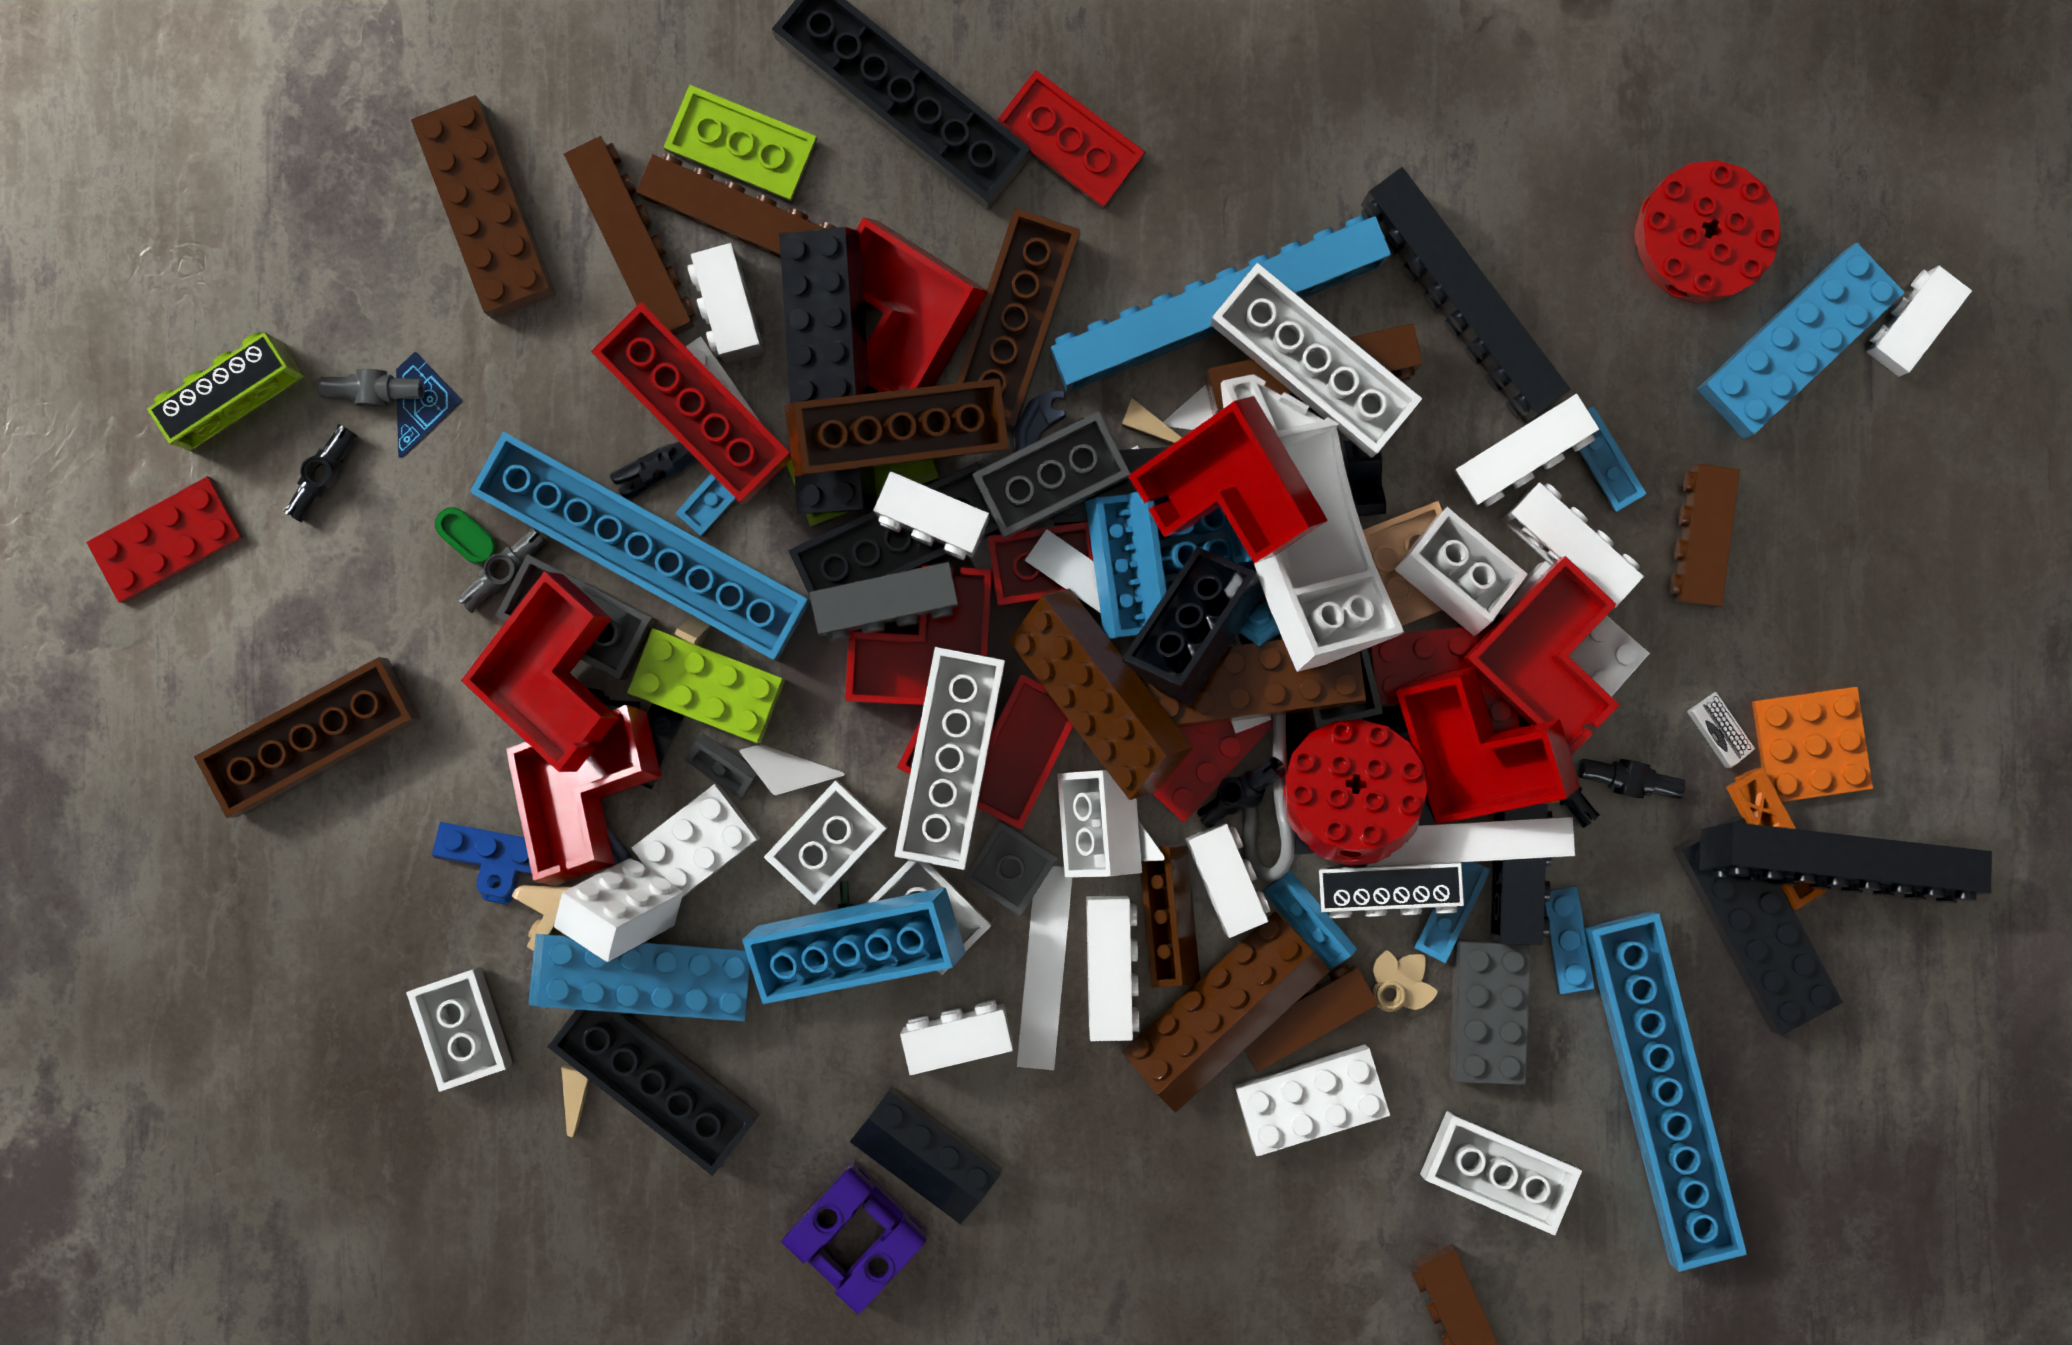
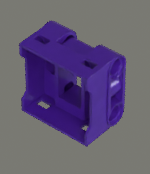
M854 1161L781 1240V1243L803 1264L806 1261L810 1263L836 1288L834 1293L858 1315L920 1250L927 1240L928 1229ZM863 1204L862 1207L886 1230L846 1272L822 1247L826 1246ZM826 1208L832 1209L837 1214V1222L831 1225L824 1224L819 1218V1212ZM875 1257H882L888 1262L889 1267L885 1272L878 1273L870 1267V1261Z

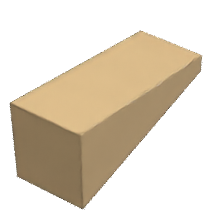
M1131 398L1122 427L1171 445L1182 438Z
M692 615L677 628L674 635L702 647L712 626Z
M564 1065L561 1067L566 1132L567 1136L574 1137L577 1135L590 1080L572 1066Z

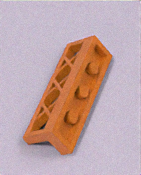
M1763 767L1743 772L1734 778L1735 782L1726 787L1739 813L1747 824L1796 829ZM1799 883V886H1781L1793 910L1799 909L1828 891L1810 889L1809 884Z

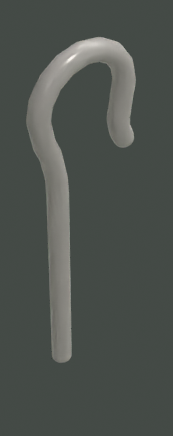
M1278 634L1271 641L1282 640L1283 638L1281 634ZM1286 714L1272 716L1273 757L1278 758L1283 764L1276 771L1284 768L1285 775L1273 782L1274 803L1282 845L1280 857L1271 868L1266 867L1261 862L1257 853V807L1243 808L1244 829L1242 844L1244 857L1250 861L1256 877L1267 882L1281 879L1289 871L1295 853L1294 831L1286 819L1283 789L1287 773Z

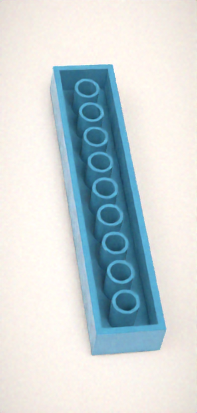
M1365 215L1355 217L1345 223L1346 227L1334 232L1332 228H1328L1313 235L1314 240L1307 244L1301 245L1300 241L1290 243L1282 247L1281 253L1272 258H1269L1268 254L1258 256L1248 262L1249 266L1237 271L1236 267H1231L1216 274L1217 279L1205 284L1203 280L1193 282L1185 286V292L1175 297H1172L1171 293L1161 295L1152 300L1153 304L1150 307L1140 310L1139 306H1134L1119 313L1120 318L1118 320L1108 323L1107 319H1102L1088 325V331L1076 336L1074 332H1070L1056 338V344L1051 346V358L1065 393H1070L1219 333L1209 324L1211 318L1257 263L1301 299L1383 267L1391 253L1376 216L1366 219Z
M502 432L470 490V493L775 661L779 660L811 602L807 598L505 432Z
M1648 911L1585 927L1586 940L1669 1264L1680 1272L1747 1255L1660 914Z

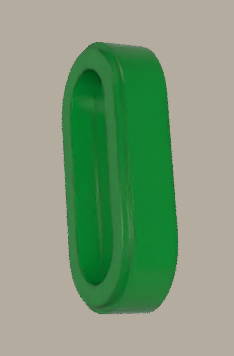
M449 507L443 509L437 515L435 520L436 532L467 561L477 565H484L490 556L497 553L495 538L465 511L456 507Z

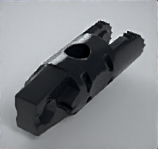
M678 441L673 444L664 445L611 472L610 478L614 484L621 485L619 493L623 498L627 499L677 474L685 466L697 459Z

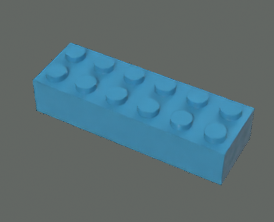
M1856 242L1834 259L1697 390L1743 439L1750 437L1762 428L1905 292Z
M946 887L758 925L742 939L762 1004L953 968L966 953Z
M535 934L528 1005L745 1021L750 963L746 951L645 942L606 962L568 936Z

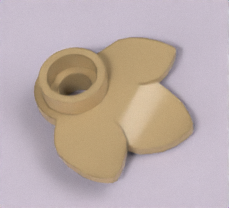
M1385 950L1376 959L1373 973L1377 983L1373 988L1372 994L1378 1003L1376 1005L1378 1008L1386 1012H1394L1402 1007L1418 1010L1428 1005L1436 997L1438 991L1431 985L1422 982L1426 967L1424 955L1409 954L1397 961L1391 952ZM1387 988L1395 990V997L1390 1001L1385 1000L1383 997V993Z

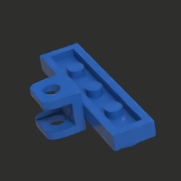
M440 822L432 852L433 858L480 866L477 877V889L483 900L505 905L509 904L513 900L512 894L518 886L519 874L532 876L525 838ZM501 883L499 887L492 888L494 884Z

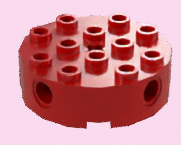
M1719 160L1690 163L1664 178L1641 205L1634 229L1638 254L1649 279L1669 296L1694 304L1726 300L1756 283L1774 261L1781 237L1778 207L1765 184L1745 168ZM1704 227L1710 229V234L1712 235L1710 238L1705 236L1706 230Z
M1355 719L1334 721L1308 734L1292 753L1285 776L1283 799L1288 823L1294 833L1296 832L1299 838L1309 845V849L1323 859L1350 866L1377 863L1391 856L1392 852L1400 849L1417 831L1428 789L1424 765L1407 740L1388 726ZM1352 790L1358 791V794L1352 793Z

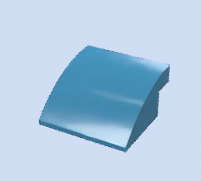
M1138 492L1126 495L1097 497L1085 501L1103 632L1109 639L1137 636L1197 546L1233 562L1225 516L1221 507L1185 531L1164 537L1148 509L1170 501L1168 496L1144 503ZM1252 561L1239 563V565L1253 570Z

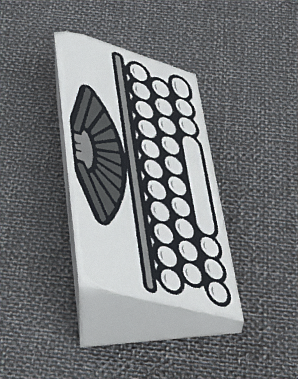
M1714 692L1687 711L1725 768H1732L1755 749L1717 692Z

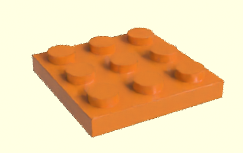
M1858 686L1752 701L1761 766L1781 802L1873 789Z

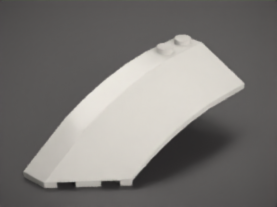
M1254 374L1223 380L1221 383L1223 408L1235 400L1255 396L1328 519L1326 523L1276 556L1254 564L1269 608L1296 671L1299 672L1326 665L1403 634L1404 630L1376 569L1355 508L1337 431L1339 423L1329 417L1323 420L1309 412V406L1285 392L1280 395L1264 386L1266 381Z

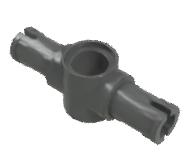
M356 369V374H349L348 377H319L317 392L320 397L348 398L350 401H355L354 404L359 406L385 407L386 402H392L394 399H423L425 385L423 379L394 378L392 375H387L385 370Z
M532 527L511 548L507 546L501 553L490 556L486 560L483 570L478 574L479 578L457 597L458 601L464 604V607L470 613H473L493 592L497 594L505 586H511L526 555L533 556L548 543L543 536L541 537L540 533ZM506 561L510 566V572L506 578L499 580L495 575V567L499 562Z

